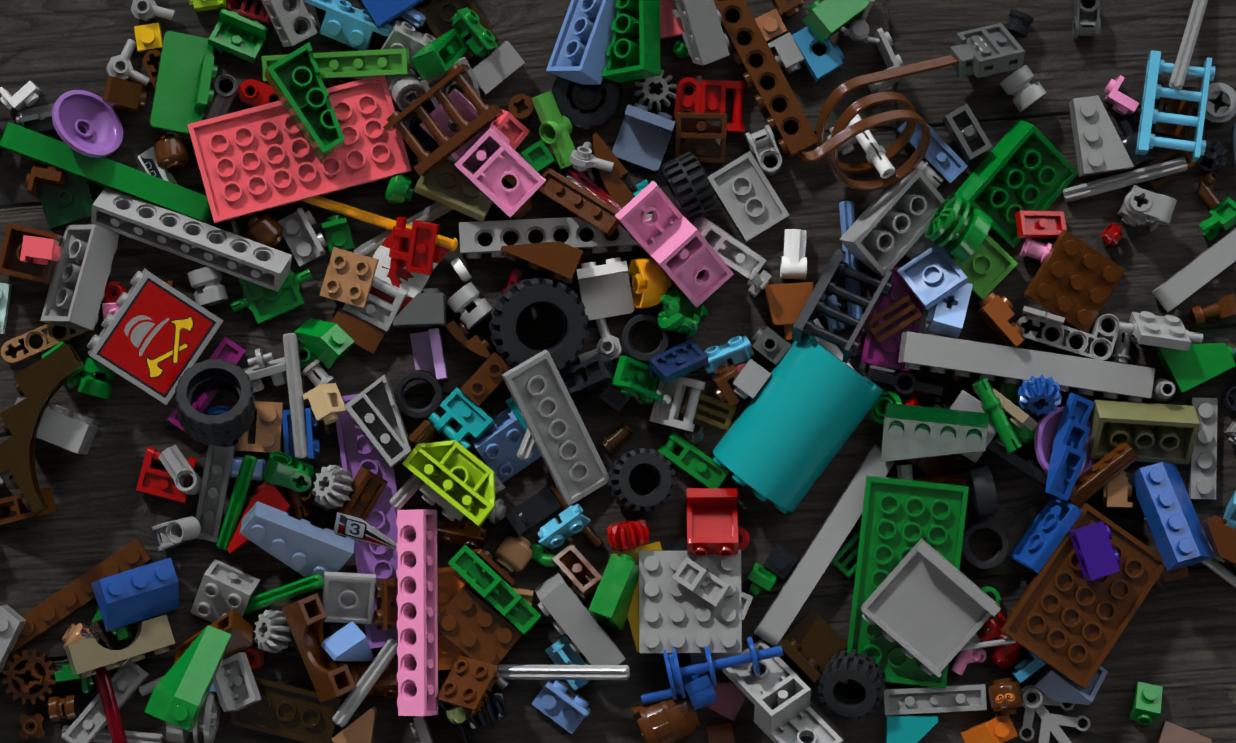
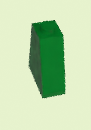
M1225 343L1190 344L1189 351L1164 347L1154 349L1170 381L1175 385L1177 394L1183 393L1236 366L1234 361L1236 360V355L1230 346L1227 347Z
M611 554L588 609L600 624L619 631L624 629L639 575V567L634 562L635 559L628 555L621 554L619 557Z

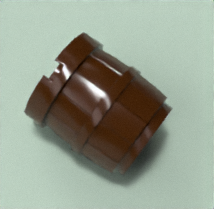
M686 691V698L684 699L679 694L676 695L677 700L675 701L672 698L646 705L639 703L630 707L633 713L637 712L633 717L644 741H647V743H673L681 741L682 738L697 731L700 722Z

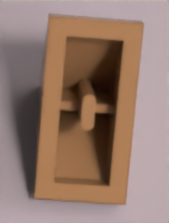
M373 706L331 740L334 743H373L377 709Z

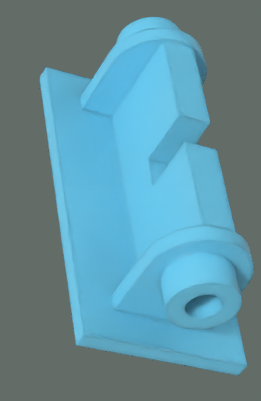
M736 336L729 339L728 343L707 348L704 353L708 356V364L704 367L707 374L713 373L714 375L717 368L728 364L726 359L731 358L734 366L751 359L750 356H753L754 352L747 336Z
M572 504L559 514L562 523L559 524L558 520L553 518L540 527L538 536L541 540H539V543L553 550L561 546L573 534L582 531L584 526L591 522V519L581 514L583 509L579 504L575 506Z
M566 635L545 650L555 665H585L582 657L579 654L577 655L568 644L570 641ZM567 680L574 691L590 681Z

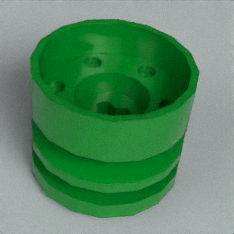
M954 193L935 211L926 228L925 238L935 241V244L939 247L947 244V253L959 261H965L978 249L987 236L992 224V218L978 208L970 211V202L963 201L960 195Z

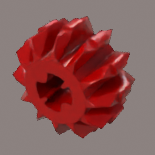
M644 519L614 523L607 528V540L610 548L614 551L646 545L650 540L649 528Z

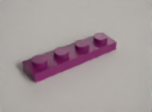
M225 336L210 357V360L222 359L237 365L246 353V350ZM220 389L202 393L195 399L192 407L204 414ZM176 406L167 420L184 431L179 422Z

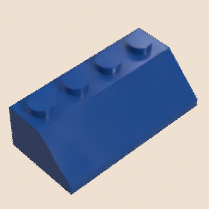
M1160 462L1139 468L1129 479L1167 572L1213 559L1214 555L1176 464Z

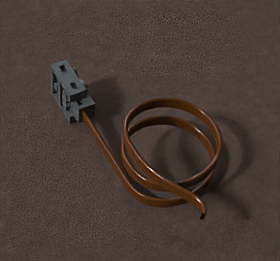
M1002 23L956 33L955 46L950 47V53L947 56L852 78L838 86L829 95L821 108L816 129L819 147L809 152L799 150L798 154L803 161L810 163L825 157L833 166L842 182L855 190L873 191L895 184L909 175L925 157L931 139L928 124L916 113L914 106L904 95L889 91L878 92L860 98L851 104L836 122L831 138L825 142L827 121L836 104L849 92L859 87L951 66L959 77L974 74L977 78L1023 68L1025 50ZM900 102L908 107V110L900 109L879 113L847 127L858 113L875 104ZM897 120H907L901 135L885 150V155L890 161L908 144L914 134L917 122L921 124L922 135L918 147L912 156L896 169L889 178L882 179L880 177L868 181H856L842 174L841 171L859 173L875 168L873 163H869L868 160L855 163L839 162L838 149L843 143L873 127Z

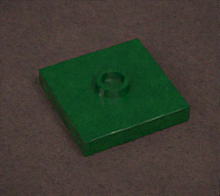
M63 172L68 178L65 188L41 183L38 194L50 230L92 217V204L95 201L89 181L85 177L80 175L77 177Z

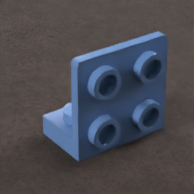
M510 407L493 418L494 424L478 440L468 435L478 453L489 468L495 472L501 483H504L541 457L537 446L529 461H524L517 457L526 430Z
M548 680L531 704L573 734L584 717H587L590 713V708L587 707L589 702L579 694H576L574 697L568 693L569 687L560 680Z

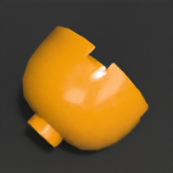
M652 258L630 260L628 275L629 278H632L633 288H631L634 307L649 308L659 304L662 295H666L668 288L671 287V278Z

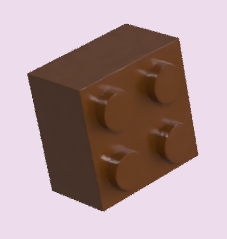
M7 223L0 252V273L50 285L56 262L49 261L48 265L33 263V258H31V263L20 261L23 236L54 239L59 241V246H61L63 236Z

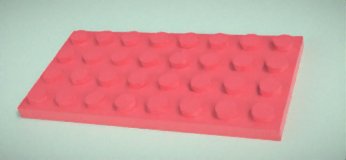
M376 75L326 88L345 141L340 149L320 160L281 100L187 124L214 223L386 179L393 175L411 172L403 137L396 128L393 131H385L383 128L388 123L386 119L395 112L386 76Z

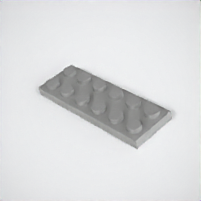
M543 350L502 374L565 504L570 506L607 484L610 476L549 351Z

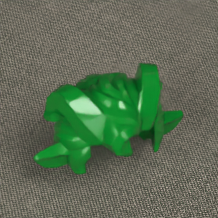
M672 287L667 292V295H662L660 299L663 306L662 312L658 314L659 326L666 331L674 330L675 332L685 333L686 337L693 338L698 330L701 317L708 316L704 305L701 304L696 308L684 293L675 287Z

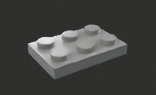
M750 151L707 177L746 242L789 217V213Z

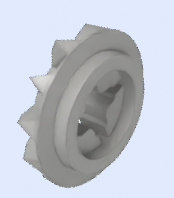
M1212 83L1208 88L1205 118L1211 123L1228 121L1236 114V92L1227 84ZM1221 93V102L1224 103V105L1226 106L1219 107L1218 110L1214 112L1215 105L1208 100L1217 99V97Z

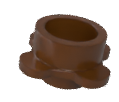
M37 713L35 716L21 715L19 717V722L21 723L20 737L22 739H28L29 737L42 738L45 735L43 730L44 716L40 713ZM30 724L34 725L33 729L30 728Z

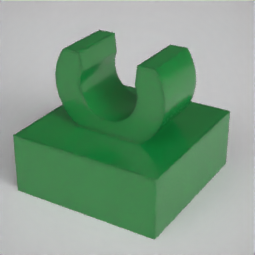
M756 562L748 576V579L753 581L748 591L756 596L762 587L770 591L778 575Z

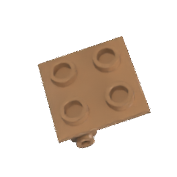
M333 247L319 296L365 308L379 259Z

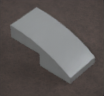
M685 557L672 577L716 608H719L732 588L688 557Z

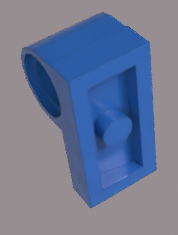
M707 672L682 678L695 710L719 701Z

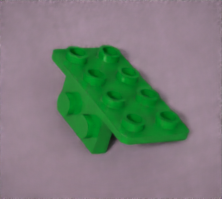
M173 31L165 33L150 118L151 127L190 135L187 124L203 120V113L207 104L212 103L214 90L210 89L211 80L215 81L218 69L217 65H213L215 58L213 56L214 47L208 45V38Z

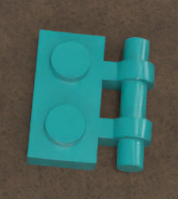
M458 387L440 404L441 409L446 413L440 418L434 412L428 418L438 433H443L451 441L456 440L467 450L471 448V445L465 440L469 434L478 440L494 424V420ZM453 419L462 427L458 432L449 426Z

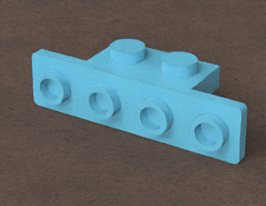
M305 0L306 3L326 11L320 34L357 50H368L374 32L389 37L393 30L395 21L392 20L378 28L367 10L355 8L348 1Z

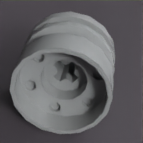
M209 691L193 731L166 722L167 741L186 743L189 733L193 732L194 743H201L202 736L204 737V743H214L220 721V706L217 692Z

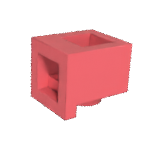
M27 235L23 236L20 261L31 263V258H33V263L48 265L49 261H60L62 247L59 246V241Z

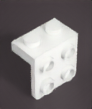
M621 257L607 259L604 265L596 266V262L581 264V269H576L581 299L586 308L584 311L588 315L589 321L630 314L634 311L627 261H621Z

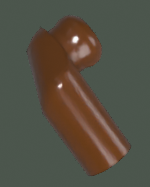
M1213 170L1204 172L1200 176L1197 189L1198 194L1210 209L1221 202L1213 192L1215 181H1218V175Z

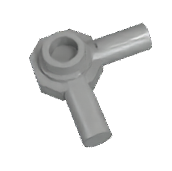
M133 0L131 12L134 17L144 21H149L155 16L174 20L176 15L175 10L157 6L155 0Z
M128 39L121 54L111 57L106 67L108 76L123 80L130 79L146 87L150 78L133 70L129 59L137 44L134 40Z
M585 142L583 146L573 150L570 155L569 161L573 163V168L578 171H587L590 167L608 172L613 170V162L596 158L592 154L593 145L590 142Z
M597 319L596 324L601 339L595 349L579 355L581 362L599 354L613 361L620 358L623 352L620 339L610 335L606 319Z

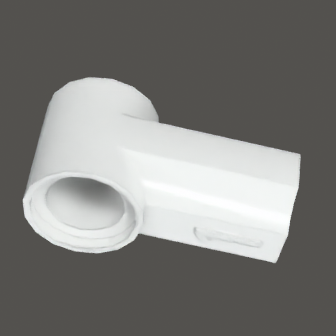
M785 229L780 279L806 280V230Z

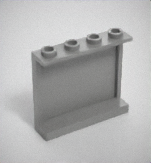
M922 538L861 606V611L864 613L862 617L870 625L874 626L877 624L883 629L881 633L892 643L896 640L903 646L900 650L910 659L916 657L922 663L920 667L928 675L932 676L935 674L939 678L942 676L941 671L991 615L995 616L1001 610L999 604Z

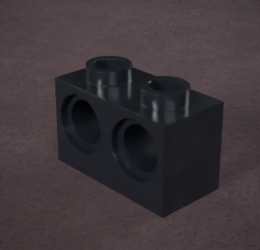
M599 354L559 372L572 400L576 402L613 386L615 367L611 359Z

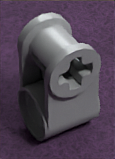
M769 124L765 125L764 129L752 134L749 132L745 133L749 148L763 173L769 176L778 173L781 168L782 157ZM773 157L776 159L777 165L774 168H767L763 163L764 159Z
M1145 189L1129 192L1124 198V206L1127 211L1163 225H1169L1177 202L1172 197ZM1138 196L1139 201L1142 202V205L1137 206V201L1134 200Z
M190 516L155 525L152 527V531L156 532L160 545L158 550L162 551L197 538L201 527L199 521L195 517Z

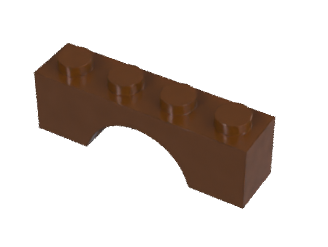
M318 593L282 607L320 703L355 689L356 685L347 664L334 661L321 646V643L324 641L323 624L327 615Z

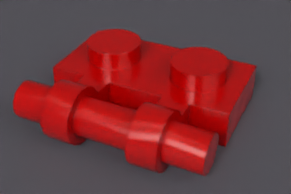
M397 217L396 226H393L392 235H394L393 248H390L389 257H391L390 267L400 268L401 260L407 261L405 271L431 275L440 224L414 220L412 229L406 228L407 218ZM404 238L410 239L408 251L402 250Z

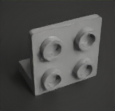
M214 559L202 578L191 613L212 623L232 610L243 618L248 602L259 586L260 579Z

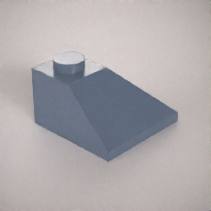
M1047 665L1035 686L1055 702L1090 705L1108 671L1100 665L1087 687L1083 689L1050 665Z

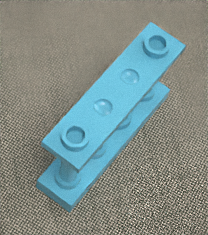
M1151 50L1147 59L1135 154L1146 155L1149 149H1153V147L1192 151L1191 162H1197L1200 155L1204 156L1206 140H1202L1209 81H1213L1215 76V66H1211L1212 58L1207 57L1203 67L1189 66L1186 76L1202 77L1200 92L1177 91L1161 87V84H1157L1158 74H1172L1175 64L1165 63L1164 60L1160 59L1161 51ZM1160 97L1199 102L1197 117L1158 112V109H1154L1155 99L1159 100ZM1162 122L1195 127L1194 141L1156 137L1155 134L1151 133L1152 124Z

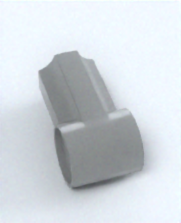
M174 445L164 450L158 458L174 480L176 487L185 494H197L201 490L202 478L192 468L180 448ZM189 476H193V484L185 488L184 480Z

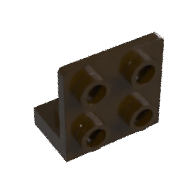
M811 610L778 643V646H782V650L813 682H816L822 676L820 673L824 670L827 661L831 660L834 654L839 655L841 651L846 649L847 643L815 610Z

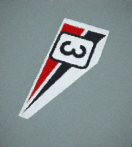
M337 512L334 527L336 534L396 550L397 543L361 518Z

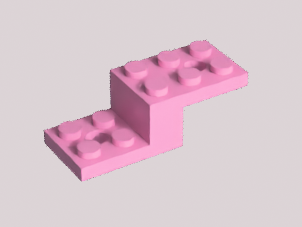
M456 88L447 95L466 121L472 122L478 117L476 114L477 109ZM439 103L430 115L443 133L451 138L458 131L452 130L449 127L448 122L451 117ZM421 122L420 126L435 139L425 124ZM491 123L451 156L456 159L455 166L502 211L511 217L546 180L509 145L510 139ZM505 175H513L517 180V184L512 188L505 187L502 183V178Z
M654 181L647 185L615 215L696 308L734 275L702 234L680 213ZM653 211L652 217L645 220L646 214ZM705 270L704 275L697 278L698 273Z

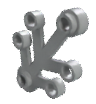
M1027 685L1021 689L1023 696L1022 706L1025 710L1023 724L1018 730V735L1022 740L1030 741L1034 737L1032 725L1035 711L1041 718L1038 743H1049L1050 732L1059 743H1072L1059 725L1075 727L1080 731L1089 729L1090 720L1084 715L1072 717L1051 714L1044 706H1060L1062 709L1069 711L1074 708L1075 704L1071 703L1069 707H1064L1062 702L1053 701L1035 685ZM1029 693H1034L1036 696L1033 702L1027 700ZM1084 718L1086 720V726L1080 728L1078 726V721ZM1025 728L1031 731L1030 736L1027 738L1022 736V731Z

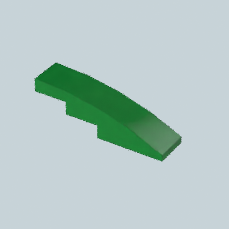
M466 544L448 562L456 572L524 635L543 617Z

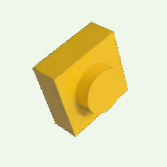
M160 23L134 26L137 51L139 53L162 49L163 38Z

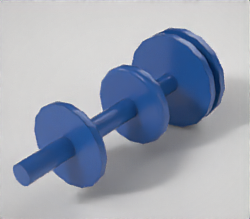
M750 636L747 638L749 653L712 661L710 648L705 646L704 651L707 662L681 668L679 667L675 648H672V654L668 655L667 651L663 650L671 689L641 695L642 703L646 705L672 698L675 701L677 700L676 695L679 694L684 699L686 695L682 678L706 672L710 674L713 687L717 686L716 670L752 663L755 676L760 677L758 661L783 656L782 646L755 651L753 639Z

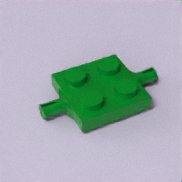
M309 269L296 275L290 270V274L278 292L238 278L243 288L244 298L230 303V306L234 313L248 307L253 312L257 323L262 324L305 305L300 293L299 284L313 279V276Z

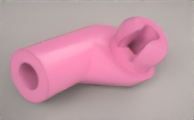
M983 648L968 652L967 650L962 652L960 650L951 670L963 675L967 664L983 662L986 659V651Z

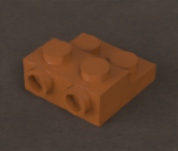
M992 292L978 303L981 308L977 311V314L1006 346L1017 347L1024 341L1021 337L1023 334L1022 330L1014 322L1011 324L1008 322L1015 313L1011 310L1014 308L1006 297L1000 298Z

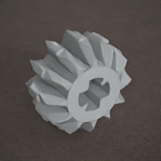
M661 69L660 76L643 78L644 82H635V86L641 88V90L634 92L635 96H643L638 104L644 105L646 102H649L647 105L648 111H651L653 104L656 105L657 112L661 111L660 103L669 108L671 104L667 98H676V94L669 91L675 90L677 85L668 84L673 79L672 75H668L663 79V69ZM652 85L654 87H661L660 95L656 93L651 95L649 93L651 92Z
M337 465L322 467L321 473H316L317 479L312 483L315 488L311 494L315 496V501L329 509L343 507L345 500H350L349 493L354 491L351 488L354 482L350 477L351 473Z
M270 609L259 614V621L255 622L256 630L253 631L256 634L254 642L258 643V648L270 653L282 652L283 649H287L288 641H291L292 638L291 630L283 611Z

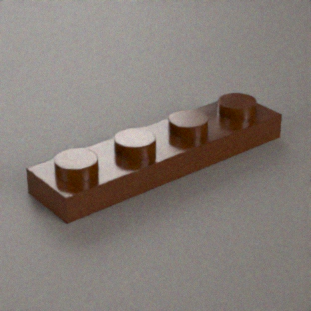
M546 167L541 174L546 181L537 191L611 237L621 223L615 216L619 210L551 168Z

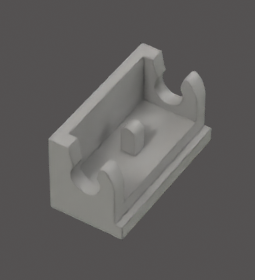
M505 41L476 64L472 70L478 79L479 88L487 94L525 62L512 45Z

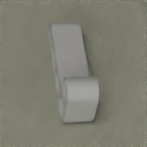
M1113 314L1099 316L1094 321L1090 334L1030 315L1023 316L1015 322L1022 330L1023 334L1021 337L1024 340L1078 357L1096 360H1106L1111 356L1119 333L1116 331L1119 319ZM1103 319H1108L1112 323V330L1109 333L1104 332L1101 328ZM1028 321L1031 328L1037 329L1040 325L1042 327L1038 332L1031 330L1024 333L1025 329L1021 327V324ZM1052 328L1056 331L1057 338L1054 342L1046 339V329ZM1071 336H1077L1080 339L1081 345L1078 349H1073L1070 346L1069 339ZM1096 343L1102 344L1105 348V353L1102 357L1094 353L1093 349Z

